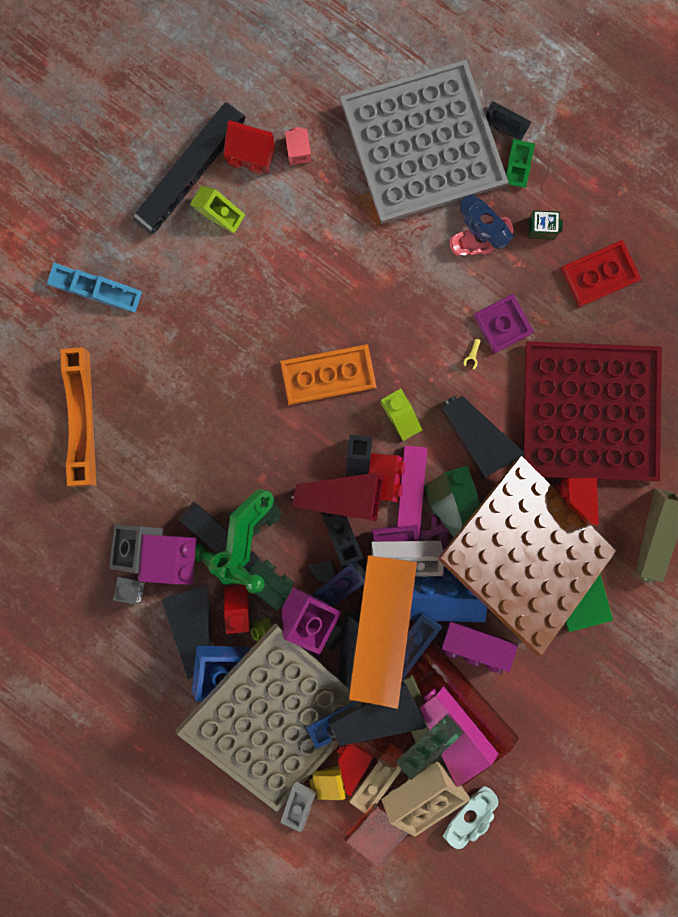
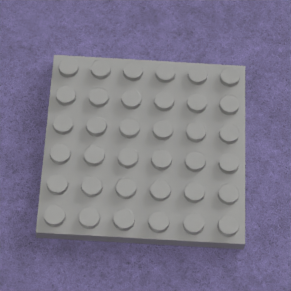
M467 60L340 97V102L381 224L464 199L466 196L478 195L507 186L508 180Z

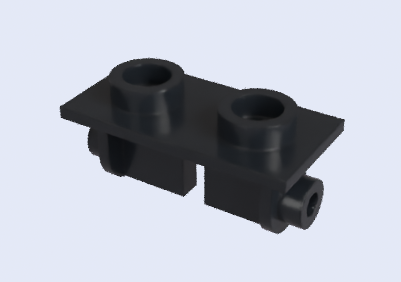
M494 101L490 104L486 113L488 124L521 141L532 123L530 120Z

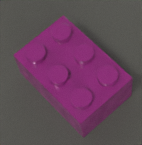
M445 621L437 644L442 649L441 652L444 655L457 659L458 655L463 656L467 663L475 666H480V663L486 664L485 667L488 670L502 674L503 670L510 673L518 645L511 640L455 621Z

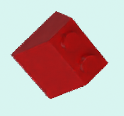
M229 120L224 147L225 161L234 168L244 167L255 174H268L276 150L273 133Z
M568 478L559 481L556 491L564 498V503L586 525H599L597 478Z

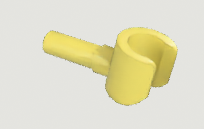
M475 339L469 357L465 358L463 362L465 367L467 360L472 359L474 361L472 370L477 367L478 363L476 353L480 344L479 339Z

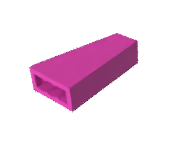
M444 686L438 691H435V689L429 691L423 697L425 702L421 705L420 710L454 783L459 787L491 766L498 752Z

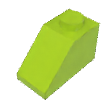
M201 186L190 203L204 217L231 233H235L245 217L241 210L214 188Z
M402 389L381 400V406L402 441L422 431L415 412Z

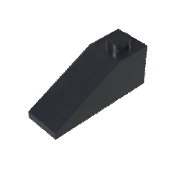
M321 512L342 568L344 569L352 561L356 560L366 571V562L347 516Z

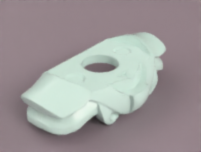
M483 786L471 796L468 804L464 805L453 818L443 835L451 846L456 849H462L470 840L472 842L476 841L479 836L488 830L490 822L494 818L492 812L498 806V799L495 793L490 788ZM469 810L476 812V818L473 822H466L464 820V814Z

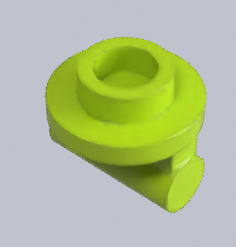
M270 617L253 623L251 635L257 642L272 627Z

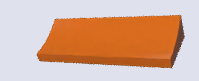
M368 555L349 700L398 709L417 566L415 561Z

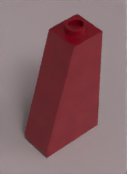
M372 473L296 484L291 495L292 507L377 521L384 476Z

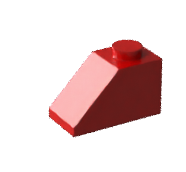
M246 585L225 586L224 614L226 634L250 632L252 629L249 592Z
M360 742L339 746L337 749V753H339L338 763L345 791L349 796H351L374 756V751Z

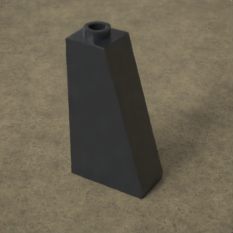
M453 396L443 402L445 405L441 409L443 415L482 479L525 455L515 443L463 396L458 399L456 396Z
M208 584L162 599L187 680L193 678L197 646H212L210 588Z
M402 681L398 709L359 702L328 718L327 721L330 726L326 730L332 741L337 739L339 745L343 746L421 730L427 726L407 685Z

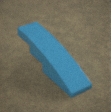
M53 263L47 285L133 313L136 312L142 291L101 276L97 277L78 269L73 270L57 263Z

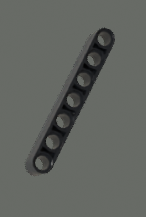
M224 103L140 206L133 217V221L151 235L156 233L224 149L229 120L243 124L246 116L230 103Z

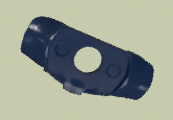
M475 195L464 197L461 201L460 212L465 216L464 222L473 236L479 238L483 243L488 241L496 249H502L510 243L514 236L508 226L483 200ZM489 215L493 218V222L485 224L481 221V216Z

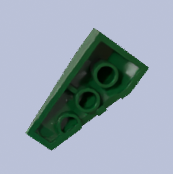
M468 466L447 471L424 486L431 510L439 517L444 527L455 537L480 505Z

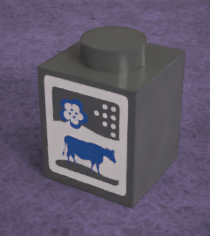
M118 577L113 600L135 605L141 603L145 582L138 581L136 578Z

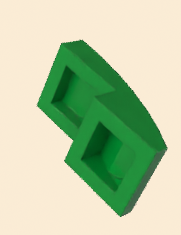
M513 139L506 169L508 185L526 188L535 143Z

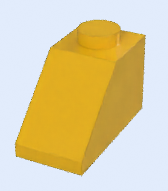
M339 765L313 772V778L309 779L311 789L317 791L318 800L345 799V787Z

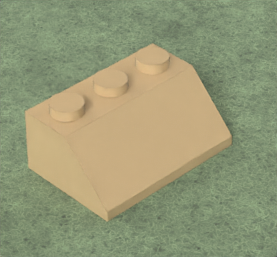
M436 762L428 765L418 775L409 778L399 788L390 791L389 795L381 800L390 824L416 837L470 801V798L461 785L459 787L456 786L448 768Z

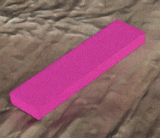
M404 446L403 462H405V472L401 477L403 490L402 496L399 499L397 526L418 525V536L420 537L427 448Z

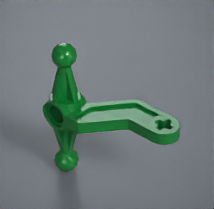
M257 489L230 516L226 551L220 553L207 552L204 545L196 544L194 561H203L209 571L217 576L223 584L246 585L250 593L256 594L261 592L265 585L264 579L260 575H250L244 566L250 559L253 527L272 507L273 495L264 489Z

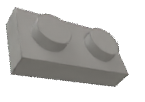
M295 782L280 823L302 832L317 791Z

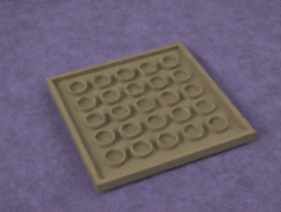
M274 624L175 731L184 741L277 812L288 801L294 783L303 784L339 745L336 739L316 749L305 726L355 701L349 700L350 689L303 647L283 639V630L277 624Z

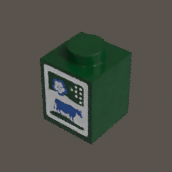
M533 210L530 214L528 239L555 240L558 234L562 232L563 219H560V211Z

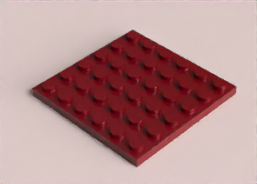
M527 341L525 343L523 453L525 455L522 457L543 478H597V480L660 482L662 346Z

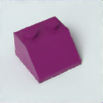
M142 534L138 581L193 584L196 538Z
M293 587L282 607L283 639L320 655L341 612L326 602Z

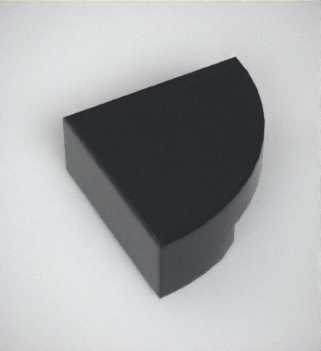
M331 560L309 565L312 574L323 582H328L334 577Z

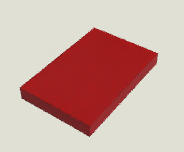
M623 240L561 267L579 308L642 280Z

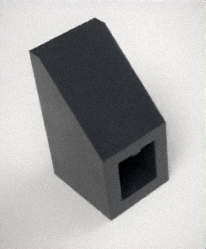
M349 436L345 477L369 474L373 437Z

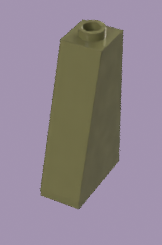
M654 489L636 571L641 579L649 583L664 581L678 538L677 493Z

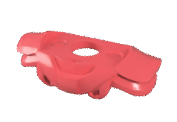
M501 217V220L513 234V226L510 219ZM469 229L452 236L449 240L450 248L456 256L468 254L487 255L495 249L488 241L485 243L477 242Z

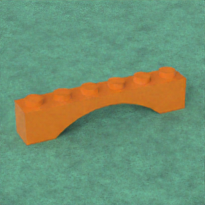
M83 347L60 349L61 372L66 392L69 425L66 459L67 486H97L90 352Z

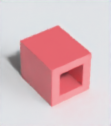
M295 127L285 131L289 164L310 163L311 152L307 128Z

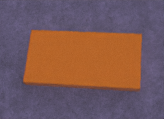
M368 344L280 361L289 406L377 388Z

